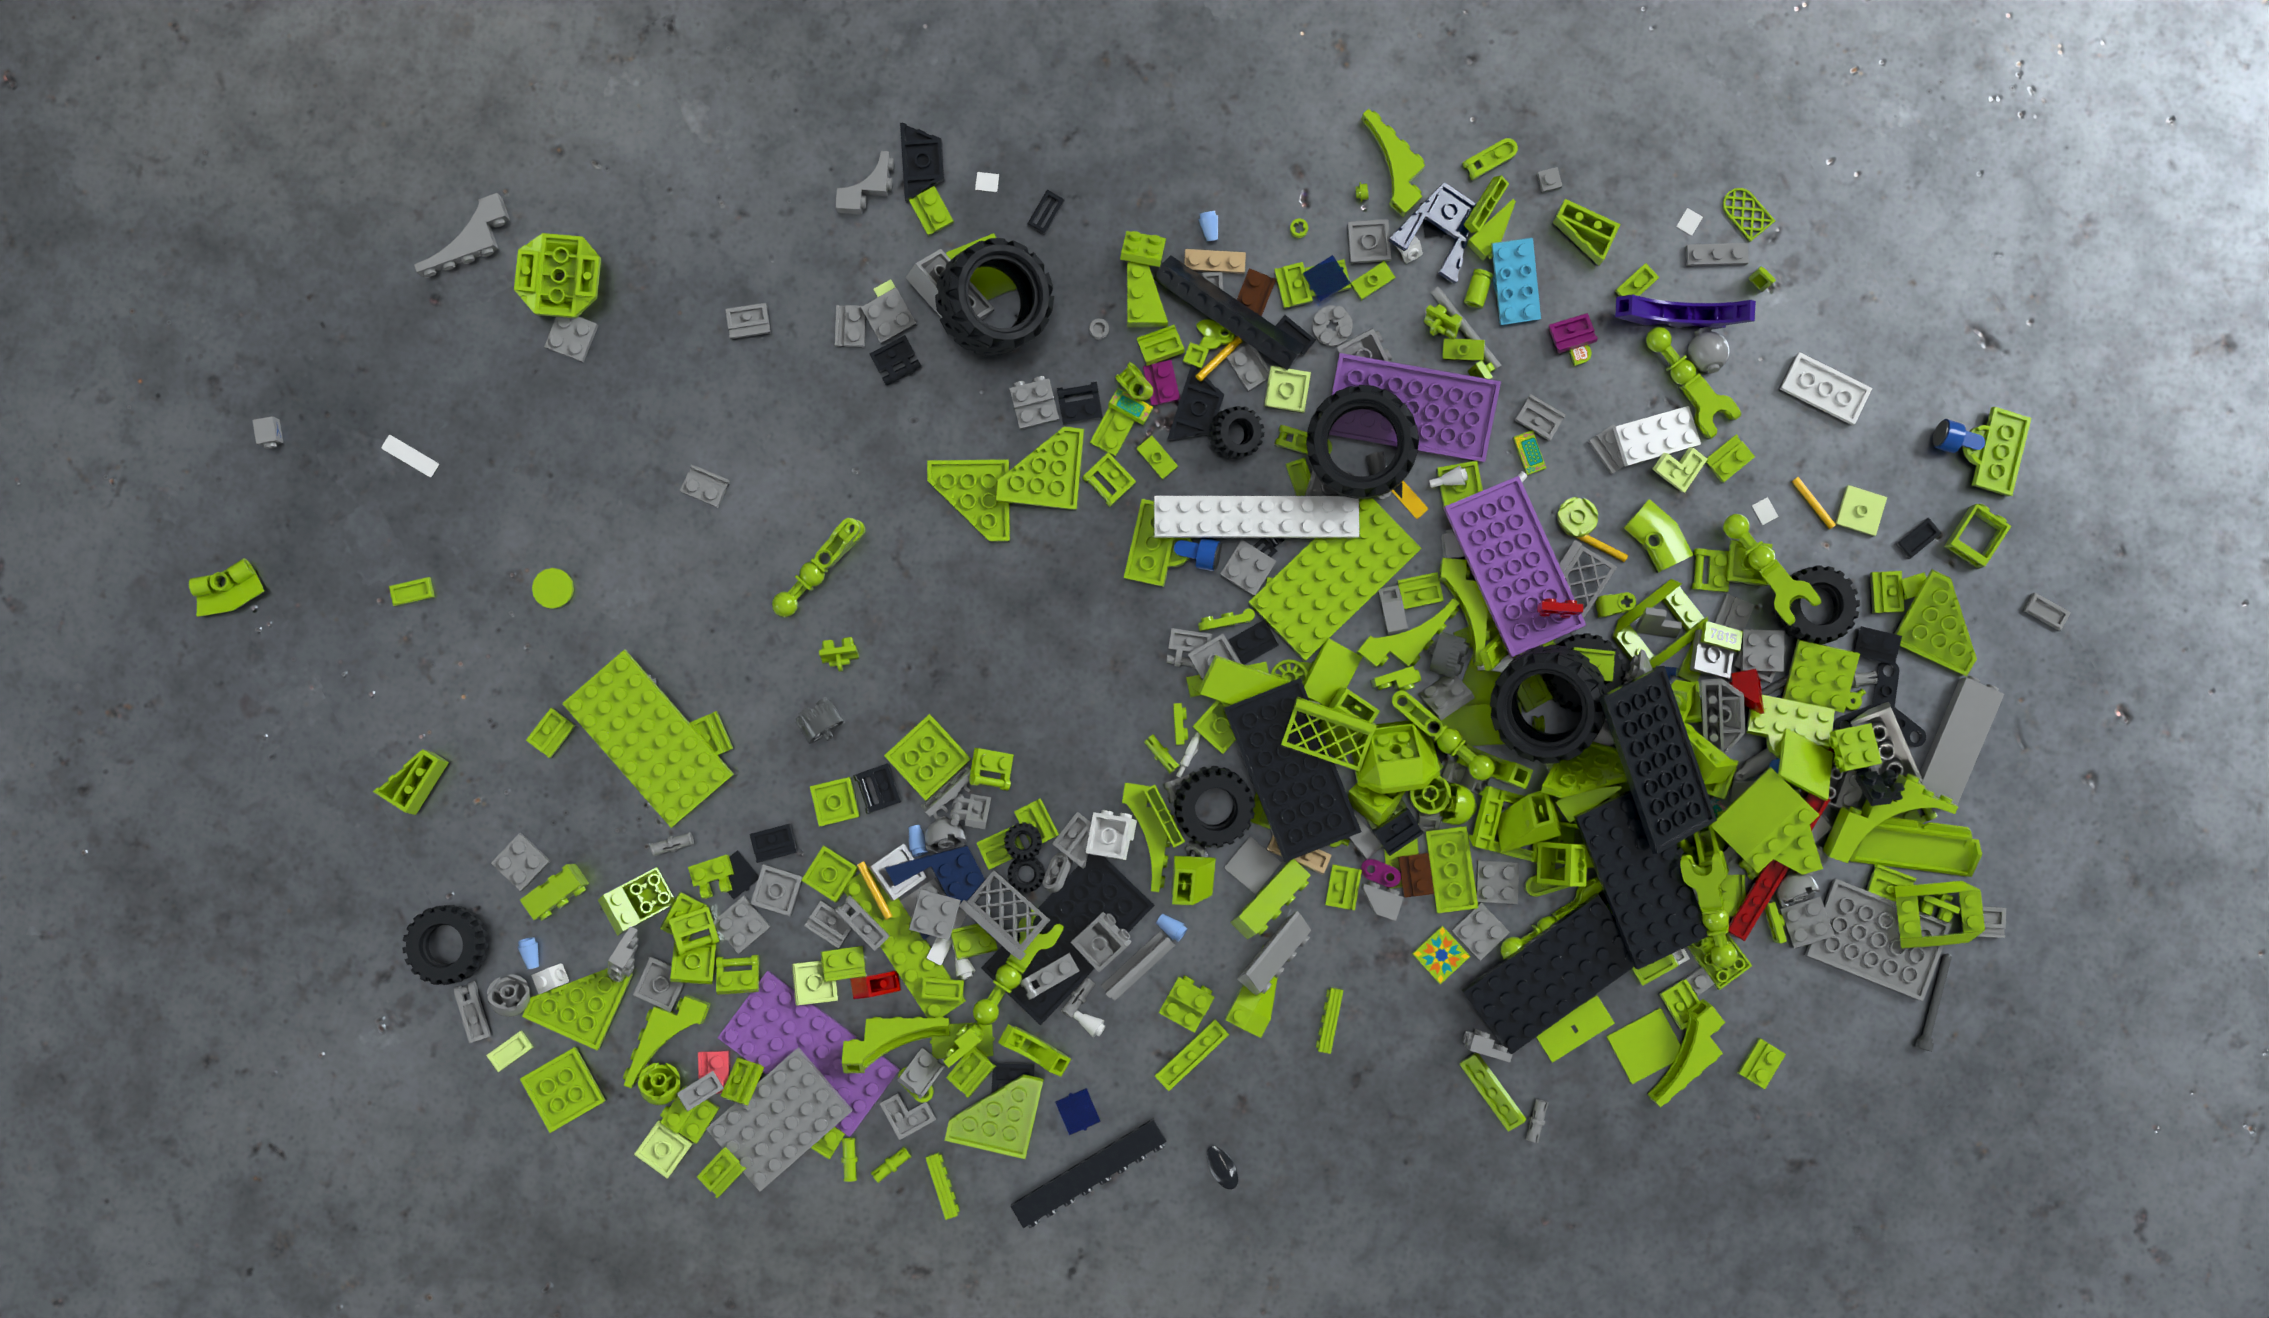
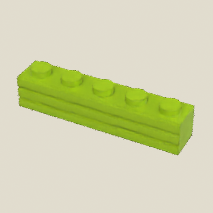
M1502 175L1492 178L1464 223V226L1471 233L1480 232L1508 187L1509 183Z
M1154 784L1145 789L1144 792L1173 848L1184 843L1185 840L1156 785Z
M1333 987L1327 989L1326 997L1328 999L1323 1007L1325 1014L1321 1017L1322 1028H1319L1318 1035H1320V1038L1316 1042L1318 1052L1331 1054L1343 989Z
M939 1152L927 1155L925 1158L945 1220L956 1217L960 1209L958 1204H955V1193L951 1192L950 1187H952L950 1179H947L946 1175L948 1172L942 1164L944 1162L942 1154L939 1155Z

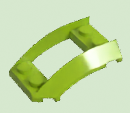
M1670 579L1617 620L1618 623L1612 638L1630 661L1634 655L1638 656L1642 649L1646 652L1651 667L1656 668V666L1664 663L1694 640L1696 630H1702L1703 622L1708 621V616L1704 618L1681 589L1680 585L1682 583ZM1663 600L1687 632L1654 656L1630 624L1642 616L1647 607L1652 608Z
M1486 786L1478 794L1482 796L1473 835H1468L1472 846L1537 863L1538 842L1533 843L1532 851L1516 848L1502 853L1500 842L1494 841L1503 802L1515 804L1525 796ZM1557 810L1558 820L1561 821L1562 815ZM1553 838L1540 842H1553Z
M1962 880L1894 886L1901 948L1969 943L1985 931L1981 890ZM1958 892L1963 933L1922 936L1917 896Z

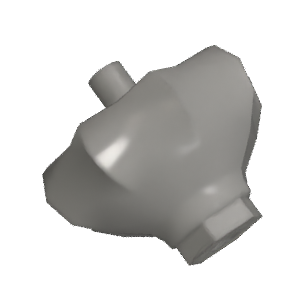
M1190 841L1185 846V851L1189 857H1208L1207 847L1202 843L1198 844Z

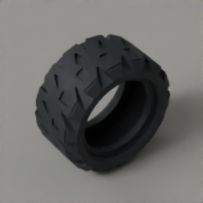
M990 238L986 241H979L957 254L946 264L945 270L941 272L936 285L938 294L935 295L936 310L942 316L940 322L947 334L954 336V341L964 349L974 350L975 354L985 356L1006 354L1034 340L1048 324V317L1053 311L1054 296H1051L1053 284L1049 272L1044 273V263L1034 252L1029 254L1028 248L1025 245L1014 240L1007 242L1004 238ZM991 267L998 269L1010 277L1016 285L1020 296V312L1011 328L993 327L982 321L974 312L969 300L968 286L976 268Z
M1359 385L1349 386L1336 391L1335 394L1327 397L1319 405L1309 423L1306 445L1308 458L1314 472L1329 489L1349 498L1370 499L1389 493L1398 487L1408 476L1418 453L1419 435L1413 414L1407 405L1396 395L1376 386ZM1366 409L1381 414L1391 423L1396 433L1397 451L1393 460L1385 469L1374 475L1354 476L1344 472L1333 462L1328 451V436L1332 426L1341 416L1353 410Z
M1541 645L1528 649L1521 655L1519 654L1508 664L1495 682L1496 684L1491 693L1490 707H1492L1491 720L1495 731L1498 730L1501 741L1511 751L1514 749L1520 757L1532 762L1538 760L1543 764L1560 763L1561 760H1571L1592 744L1606 719L1599 697L1608 693V689L1604 684V677L1598 667L1591 664L1588 657L1579 651L1568 650L1566 646L1549 645L1543 647ZM1546 673L1560 676L1570 682L1577 690L1582 702L1580 723L1571 730L1559 734L1544 733L1529 725L1520 713L1517 701L1520 684L1525 679L1533 675Z

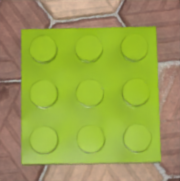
M1798 639L1782 699L1832 708L1837 712L1844 713L1860 653Z
M930 714L884 755L925 801L971 760L965 751Z
M576 1047L520 1078L549 1133L606 1101Z

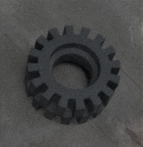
M1022 822L1021 824L1016 823L1015 826L1009 828V831L1005 834L1004 842L1005 848L1012 858L1018 861H1028V859H1033L1035 855L1039 854V850L1042 847V838L1036 827L1030 823ZM1021 834H1026L1031 838V845L1024 850L1017 848L1015 845L1017 836Z
M1035 857L1028 859V861H1018L1015 859L1011 862L1007 871L1010 885L1020 892L1027 893L1038 889L1045 876L1043 865ZM1023 866H1030L1034 870V877L1029 882H1023L1018 877V871Z

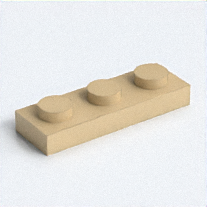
M1185 249L1184 264L1197 272L1245 274L1246 252Z
M1272 835L1266 850L1282 857L1274 835ZM1318 849L1297 857L1295 860L1300 865L1323 875L1332 855Z

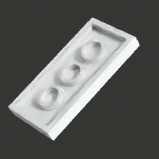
M1799 352L1780 390L1848 424L1854 425L1872 388Z
M1689 406L1613 428L1625 467L1661 457L1663 452L1672 454L1686 450L1689 447L1701 445Z

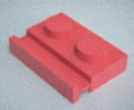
M729 1051L698 1052V1078L701 1079L714 1071L724 1088L730 1075Z

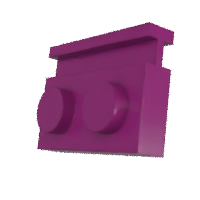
M1588 313L1549 325V331L1557 347L1558 354L1595 343L1598 340Z
M1172 360L1143 366L1144 376L1153 387V395L1150 398L1151 406L1180 400Z

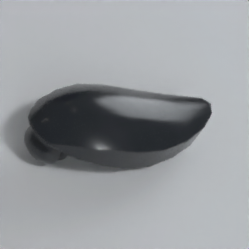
M1210 1146L1207 1150V1161L1211 1174L1225 1189H1234L1238 1184V1173L1233 1161L1220 1148Z

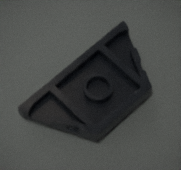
M902 122L900 123L904 196L905 201H909V199H913L920 193L944 181L943 149L941 138L907 126V124Z
M1191 364L1167 440L1208 435L1209 432H1212V429H1209V425L1214 423L1212 421L1213 417L1218 416L1217 413H1219L1224 394L1207 377L1199 381L1196 375L1200 371L1197 370L1195 365Z

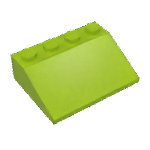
M1770 767L1716 818L1717 821L1710 824V826L1759 873L1805 830L1819 814L1784 779L1778 777V774Z

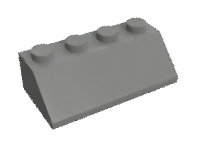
M939 249L915 263L905 278L942 318L936 310L935 295L938 294L936 285L941 272L945 270L946 264L951 259L942 249ZM969 281L968 295L970 304L977 316L983 320L994 310V307Z
M1889 702L1868 709L1850 721L1852 727L1872 723L1882 764L1870 766L1872 771H1877L1880 775L1886 770H1894L1897 775L1895 778H1891L1894 783L1898 774L1903 776L1911 774L1920 778L1919 782H1923Z
M1298 911L1287 917L1237 978L1255 995L1261 992L1264 994L1272 985L1270 980L1273 977L1277 978L1283 972V964L1286 961L1290 962L1297 954L1295 952L1296 948L1299 945L1301 947L1304 946L1310 937L1307 935L1311 929Z

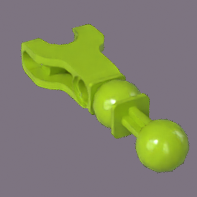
M1663 327L1651 329L1646 337L1648 348L1657 353L1661 352L1670 366L1666 370L1669 371L1671 369L1670 375L1672 380L1682 385L1680 388L1695 408V426L1706 438H1714L1717 434V428L1713 422L1714 414L1721 412L1729 420H1737L1741 417L1740 409L1731 397L1716 394L1700 373L1696 375L1695 365L1685 359L1687 358L1686 355L1681 358L1671 346L1672 337L1667 329Z
M1732 514L1728 516L1723 524L1725 534L1729 538L1739 539L1747 549L1745 555L1750 566L1759 571L1775 592V609L1787 625L1791 626L1795 623V617L1790 610L1791 603L1794 600L1803 598L1812 606L1821 604L1820 597L1808 582L1793 580L1777 559H1775L1773 550L1764 546L1762 541L1756 542L1749 533L1750 523L1744 515Z
M846 518L836 527L829 539L816 553L815 559L812 558L811 561L802 565L799 575H795L798 581L788 592H780L773 598L772 608L778 616L786 618L795 613L798 606L797 599L806 589L813 590V587L822 583L825 573L828 572L827 569L833 567L865 534L864 524L859 520ZM854 525V531L850 533V528ZM828 553L830 561L824 565L821 557L823 554Z
M1400 690L1393 695L1392 704L1394 708L1428 736L1435 737L1434 741L1437 742V746L1442 752L1451 754L1452 757L1458 755L1469 765L1468 769L1473 778L1484 781L1492 777L1495 772L1494 761L1487 755H1476L1464 745L1466 740H1463L1458 730L1448 728L1446 725L1443 727L1442 722L1406 691ZM1400 698L1407 699L1408 702L1405 706L1398 705ZM1431 722L1439 724L1440 729L1437 733L1428 731V725Z
M1714 851L1712 865L1706 868L1697 866L1691 855H1683L1680 862L1683 880L1688 886L1696 890L1703 914L1702 921L1705 927L1709 929L1707 930V935H1713L1715 946L1711 950V959L1720 968L1731 967L1737 960V951L1733 945L1727 942L1726 933L1729 930V915L1724 909L1723 894L1720 886L1725 878L1727 869L1723 851Z
M1595 877L1586 881V887H1578L1573 901L1559 908L1551 914L1552 916L1541 918L1537 926L1531 925L1534 930L1533 932L1521 939L1518 937L1506 938L1501 945L1502 957L1505 959L1515 953L1519 948L1590 897L1602 891L1603 888L1599 878ZM1609 903L1606 904V906L1612 913Z
M1036 916L1031 917V926H1033V921ZM1026 917L1020 920L1018 928L1026 927ZM1054 925L1047 934L1039 933L1024 950L1026 955L1021 960L1011 954L1006 964L998 968L996 980L993 981L996 986L987 999H981L974 1005L973 1016L979 1024L990 1025L997 1020L999 1016L997 1005L1005 993H1011V990L1020 984L1022 973H1024L1039 950L1048 949L1056 943L1063 931V925ZM1019 932L1020 944L1026 939V932Z

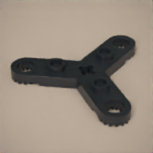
M1882 662L1877 667V684L1874 686L1872 704L1838 717L1834 722V729L1840 730V723L1843 720H1847L1850 727H1852L1850 721L1868 709L1889 702L1907 745L1911 747L1922 746L1926 741L1925 731L1895 707L1900 672L1899 666L1896 663L1893 665ZM1886 665L1893 668V673L1890 677L1886 676L1883 672ZM1913 731L1920 734V740L1917 743L1912 742L1910 739V734Z

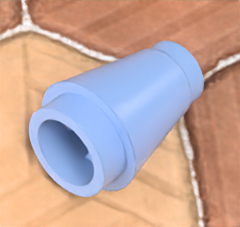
M1215 211L1200 213V219L1198 220L1206 242L1218 240V215H1216Z
M920 825L908 827L909 852H912V856L916 857L929 853L926 850L925 836Z
M1164 914L1156 922L1172 940L1175 939L1177 942L1182 939L1188 929L1184 926V923Z
M535 937L518 941L519 946L517 948L527 969L539 967L538 942L535 941Z

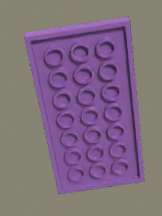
M1339 353L1332 395L1336 391L1349 386L1371 385L1380 389H1386L1405 403L1413 414L1418 428L1419 451L1485 462L1501 381ZM1359 409L1344 414L1334 423L1329 435L1397 446L1396 433L1391 423L1384 416L1372 410Z
M1519 476L1443 508L1510 658L1586 626L1582 614L1578 616L1571 615L1570 618H1561V614H1550L1549 617L1540 616V613H1537V604L1544 601V599H1556L1559 603L1575 599Z
M767 971L759 981V992L750 993L718 1036L719 1040L747 1061L762 1065L764 1067L763 1073L766 1075L799 1047L852 1108L853 1111L835 1126L849 1137L900 1070L885 1057L881 1056L865 1069V1073H844L842 1067L843 1041H850L852 1039L862 1040L814 1004L796 1005L794 989L770 971Z

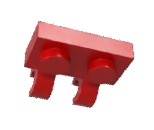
M1547 598L1537 604V613H1540V616L1549 617L1550 614H1561V618H1570L1571 615L1578 616L1583 613V604H1577L1576 600H1565L1559 603L1556 599Z

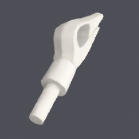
M1196 732L1190 741L1185 755L1180 762L1181 766L1176 774L1177 777L1181 778L1185 768L1189 766L1191 759L1198 752L1200 733Z

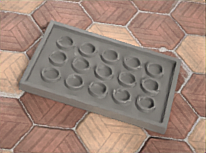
M1833 879L1824 907L1835 937L1809 944L1805 956L1923 1001L1944 945L1901 948L1896 902L1841 880ZM1919 912L1922 936L1949 933L1952 924Z
M798 1047L758 1082L748 1106L740 1103L733 1104L706 1130L722 1149L726 1147L740 1161L739 1163L747 1168L743 1173L760 1192L853 1110Z

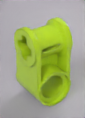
M1129 362L1127 364L1128 367L1121 374L1115 376L1116 380L1133 398L1140 400L1150 399L1153 395L1152 385L1142 375L1137 366ZM1143 386V393L1139 395V388Z
M1629 592L1598 596L1595 601L1598 618L1630 611L1636 605L1635 596ZM1624 597L1625 600L1630 601V604H1628L1627 607L1625 604H1621V601L1624 600Z

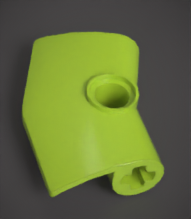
M1650 499L1624 526V529L1648 551L1658 573L1693 556L1678 524ZM1650 536L1657 540L1656 546L1649 544L1648 539Z
M245 558L223 572L190 578L189 580L190 592L197 599V617L234 611L264 592L254 568ZM224 577L226 583L221 587L220 581Z

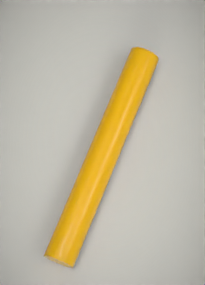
M1236 336L1231 343L1196 375V378L1202 381L1242 343V339Z
M1797 477L1791 481L1829 530L1833 528L1836 524L1800 478Z
M1589 535L1575 537L1623 562L1628 557L1627 554Z
M865 862L859 863L857 867L885 920L891 918L892 914Z

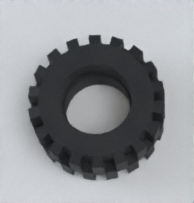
M1235 406L1224 409L1217 413L1218 416L1213 417L1212 421L1214 423L1209 425V429H1212V432H1209L1208 436L1212 437L1210 444L1216 446L1214 448L1216 452H1221L1220 455L1223 457L1228 456V459H1237L1252 455V452H1256L1259 449L1257 446L1262 444L1263 441L1260 438L1264 437L1265 432H1261L1264 425L1259 423L1261 420L1260 416H1254L1256 414L1254 410L1248 411V407ZM1232 421L1238 422L1244 430V438L1240 444L1234 443L1229 436L1228 430Z

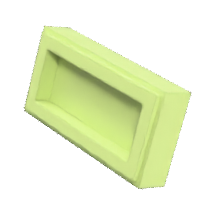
M520 1031L486 1056L497 1072H500L534 1047L523 1031Z

